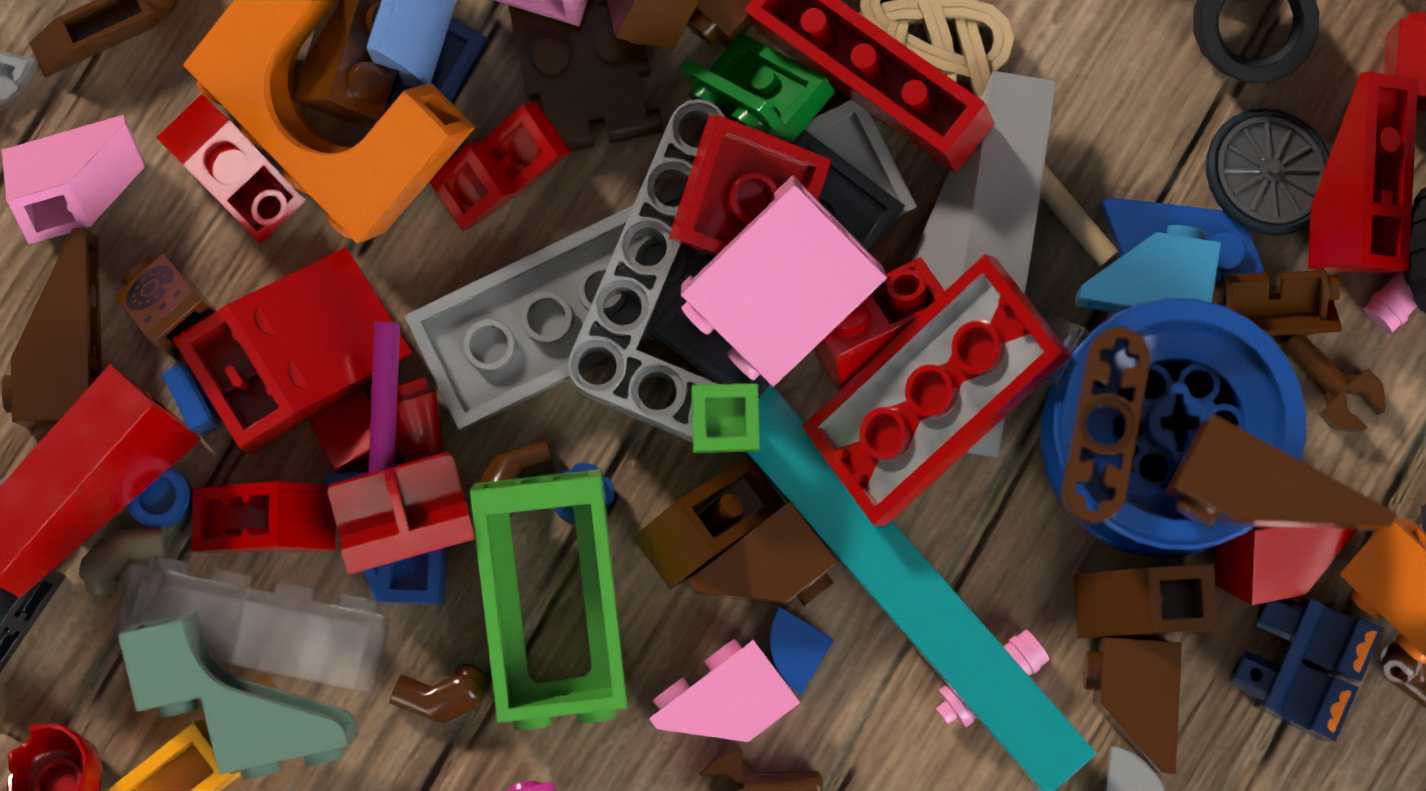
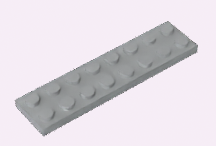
M850 100L814 117L804 130L905 205L894 222L916 212L917 206L867 110L853 100ZM682 181L655 194V196L666 206H679L686 183ZM633 205L404 315L460 432L570 380L568 371L570 353ZM640 236L629 246L631 257L640 265H656L666 255L662 242L653 236ZM682 244L640 345L654 339L648 331L681 290V284L694 273L707 256V253ZM617 294L608 299L604 305V313L614 324L628 325L637 320L641 314V308L637 300L632 296ZM590 353L580 362L579 373L582 374L612 358L605 353Z

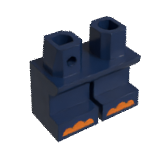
M1282 599L1261 603L1254 619L1253 628L1282 640L1273 662L1248 650H1243L1235 663L1228 682L1248 696L1257 699L1254 704L1255 708L1323 742H1336L1359 688L1350 683L1362 681L1384 628L1361 618L1355 619L1327 608L1324 604L1313 599L1299 602ZM1302 662L1334 677H1329L1321 672L1303 665Z

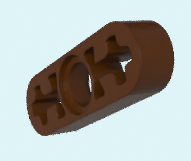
M1116 327L1102 332L1091 343L1085 357L1063 477L1061 498L1066 511L1074 519L1086 524H1098L1110 519L1120 511L1126 499L1150 366V351L1147 343L1138 333L1127 328ZM1115 342L1124 344L1125 356L1135 359V367H1127L1121 373L1117 392L1131 391L1130 402L1114 394L1092 395L1091 393L1093 384L1102 389L1108 385L1111 370L1110 364L1100 361V352H1109L1114 347ZM1099 407H1109L1121 415L1125 429L1119 442L1112 445H1102L1090 437L1086 423L1092 410ZM1081 449L1099 458L1114 456L1120 458L1118 469L1108 463L1103 466L1101 487L1110 490L1112 498L1111 500L1100 502L1095 511L1086 509V498L1075 493L1076 484H1085L1091 478L1094 461H1079Z

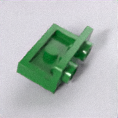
M743 33L738 35L709 70L689 59L679 68L693 88L688 94L691 100L710 101L723 114L730 117L731 120L791 144L835 93V90L825 76Z

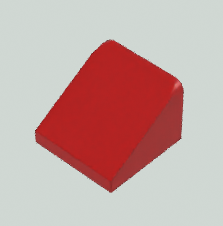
M364 388L309 419L335 472H346L369 459L371 399Z

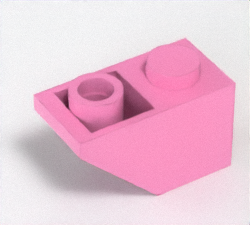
M124 115L1 150L6 200L28 245L71 233L73 228L91 227L145 168L143 156Z
M733 639L704 661L711 670L709 674L691 687L683 677L652 701L659 711L649 719L656 729L749 742L797 706L800 701L754 640L742 648L737 640Z

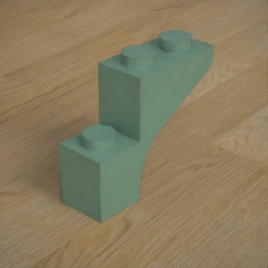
M197 611L136 624L118 634L136 711L158 707L160 717L174 716L197 709L199 707L197 698H201L219 775L240 770L242 780L259 778L279 771L280 761L302 756L306 766L327 763L343 757L342 748L348 747L359 735L356 720L347 709L246 680L229 671L220 663L208 646L201 629Z

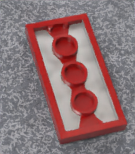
M984 254L801 427L870 522L875 526L885 527L1066 362L1072 354L997 258Z

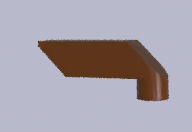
M94 0L55 18L29 44L46 78L154 28L175 8L178 0Z

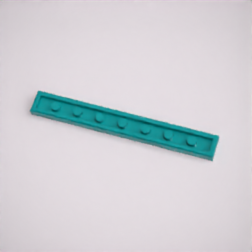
M770 384L758 399L760 450L757 452H745V454L787 502L792 503L814 533L1040 791H1056L1097 755L1096 751L895 523L890 521L884 527L875 526L870 522L801 427L806 422L777 389Z

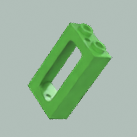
M602 469L474 483L470 490L497 723L513 721V727L516 730H532L550 726L552 724L551 717L577 714L578 722L594 723L614 719L616 717V710L627 708L628 691ZM572 506L576 525L592 667L583 676L536 680L530 675L528 670L510 515L513 512Z

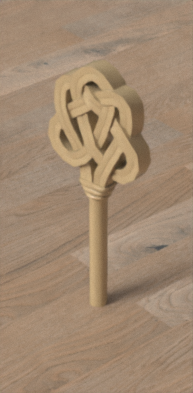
M860 0L859 14L955 82L957 80L968 82L972 93L980 99L992 72L1001 71L1008 63L1014 35L1009 19L994 5L977 0H894L880 3L881 0ZM947 23L953 24L961 54L954 53L952 37ZM909 24H923L929 44L908 33ZM978 27L990 35L992 47L987 54H985ZM1044 164L1040 197L1095 263L1101 267L1119 251L1048 166Z

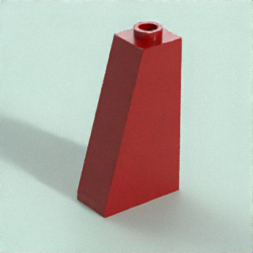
M109 364L0 486V587L21 598L193 449L201 438L190 431L188 426L163 403Z

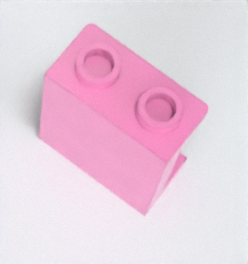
M793 175L774 192L775 200L695 277L690 275L681 284V296L687 301L681 309L692 323L706 335H709L715 329L732 346L727 352L732 362L751 380L754 381L761 374L773 387L887 279L883 266Z

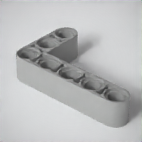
M700 99L686 101L677 107L671 116L570 353L568 363L570 382L575 390L585 398L692 443L691 386L714 385L717 383L638 351V348L682 247L681 243L668 239L679 206L671 207L661 203L655 196L654 188L658 182L670 177L678 178L687 183L698 148L690 147L684 143L679 134V129L682 125L691 120L707 122L709 115L725 117L721 110L713 103ZM646 235L657 238L664 245L666 255L656 265H640L633 260L629 252V246L635 239ZM617 294L630 295L639 303L641 314L631 324H614L604 313V305L608 299ZM590 353H605L614 361L616 373L607 383L601 385L590 384L580 375L579 364ZM653 377H660L669 381L676 395L672 405L662 410H653L646 407L640 400L638 389L644 381Z

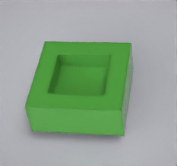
M758 383L691 386L693 453L757 452L760 450Z

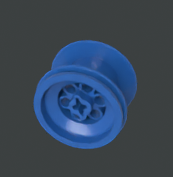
M1164 298L1140 303L1113 315L1093 330L1074 351L1072 356L1059 369L1046 395L1040 420V450L1046 476L1057 499L1063 505L1061 489L1087 350L1102 332L1111 328L1122 327L1135 331L1147 343L1150 351L1148 377L1160 382L1161 393L1156 399H1147L1145 397L1143 399L1138 427L1139 432L1136 438L1126 499L1120 511L1110 519L1098 524H1086L1074 518L1073 520L1096 539L1120 551L1144 557L1175 558L1200 553L1248 532L1254 526L1224 525L1217 520L1212 528L1201 525L1178 512L1175 507L1179 500L1165 493L1201 423L1213 414L1221 415L1225 421L1302 461L1306 443V408L1300 383L1288 358L1274 340L1248 318L1222 305L1198 299ZM1115 342L1114 347L1109 352H1100V361L1110 364V376L1108 385L1104 389L1093 384L1092 395L1114 394L1130 402V390L1117 392L1121 373L1127 367H1135V359L1125 356L1124 344ZM1185 379L1200 386L1207 392V396L1200 399L1192 397L1184 383ZM1173 406L1174 411H1177L1178 421L1189 423L1190 431L1179 438L1178 447L1177 442H1174L1173 432L1162 430L1160 423L1172 415ZM1099 407L1092 410L1086 423L1088 434L1095 442L1102 445H1112L1119 442L1121 438L1114 431V421L1121 415L1109 407ZM1081 449L1080 462L1094 461L1089 481L1085 484H1076L1075 493L1086 498V509L1095 511L1100 502L1111 500V491L1101 487L1103 466L1107 463L1118 469L1120 460L1118 456L1099 458ZM1144 456H1153L1161 461L1164 473L1160 481L1150 482L1142 477L1139 472V464Z

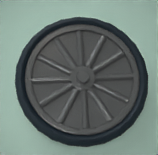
M1268 108L1247 110L1233 116L1220 126L1211 140L1206 155V175L1209 188L1221 209L1228 217L1242 227L1259 234L1273 236L1293 234L1310 226L1311 204L1330 153L1323 140L1313 128L1298 117L1282 110Z

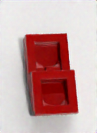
M534 101L522 104L482 141L466 145L429 182L461 230L465 231L522 193L571 152L539 104Z

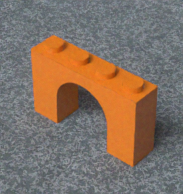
M233 0L183 66L198 80L197 86L202 94L212 102L222 105L241 124L240 130L242 134L253 145L266 150L284 168L283 174L287 181L297 190L309 194L327 213L328 222L338 233L353 239L357 244L385 234L475 129V126L432 83L404 90L357 145H343L324 137L308 122L299 104L293 101L295 95L294 67L302 45L338 0Z

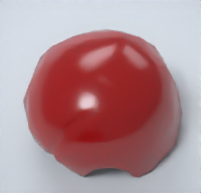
M61 723L35 724L30 726V736L18 748L8 753L10 773L7 777V791H100L104 768L96 747L79 732Z

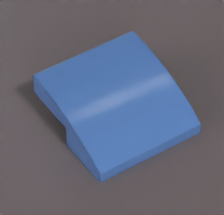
M382 0L366 47L372 62L398 70L402 82L406 86L414 88L431 83L457 0Z

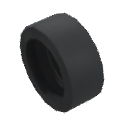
M1197 0L1193 17V33L1201 54L1218 71L1245 83H1270L1292 74L1310 56L1319 35V9L1316 1L1288 0L1293 13L1292 30L1287 42L1276 53L1265 58L1246 59L1234 54L1224 44L1221 37L1219 14L1226 0Z

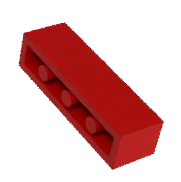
M751 0L744 9L759 34L802 65L825 76L834 88L954 174L958 173L995 125L984 101L841 0Z

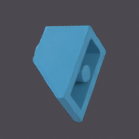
M1169 225L1167 233H1154L1082 284L1076 293L1074 306L1119 313L1137 304L1164 298L1198 299L1212 303L1221 242L1205 240L1206 231L1203 229L1183 225Z

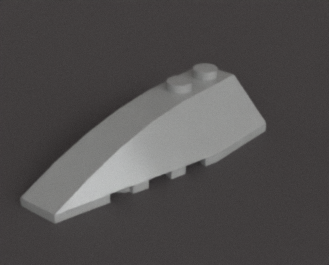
M998 71L992 72L981 100L986 103L995 125L958 173L954 174L949 171L911 258V261L922 257L944 291L984 254L997 258L1025 294L1056 81ZM1005 417L966 453L998 458Z

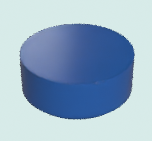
M171 467L131 501L127 507L131 515L145 526L171 528L182 522L189 514L193 504V490L186 476Z

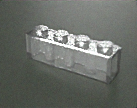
M151 555L149 567L130 564L113 640L119 641L118 634L133 625L197 611L205 640L215 657L222 663L375 693L391 618L384 615L375 614L377 601L339 594L337 606L312 601L314 588L281 581L276 582L275 591L271 593L250 588L252 579L250 575L214 568L212 580L188 576L190 563Z

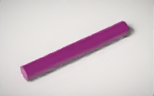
M374 322L369 473L395 466L400 323Z

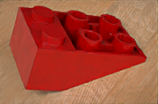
M345 247L227 304L172 340L239 448L253 455L372 381L374 322H393L348 248ZM401 333L399 340V363L414 354Z

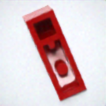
M1371 71L1360 73L1311 204L1308 269H1325L1330 272L1354 275L1409 271L1418 79Z

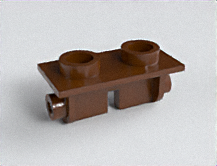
M1325 269L1280 272L1279 291L1269 292L1270 279L1268 273L1221 274L1220 281H1215L1212 303L1222 305L1248 318L1269 336L1293 334L1309 336L1315 333L1341 332L1342 330L1333 301L1340 299L1341 287L1338 274L1327 275Z

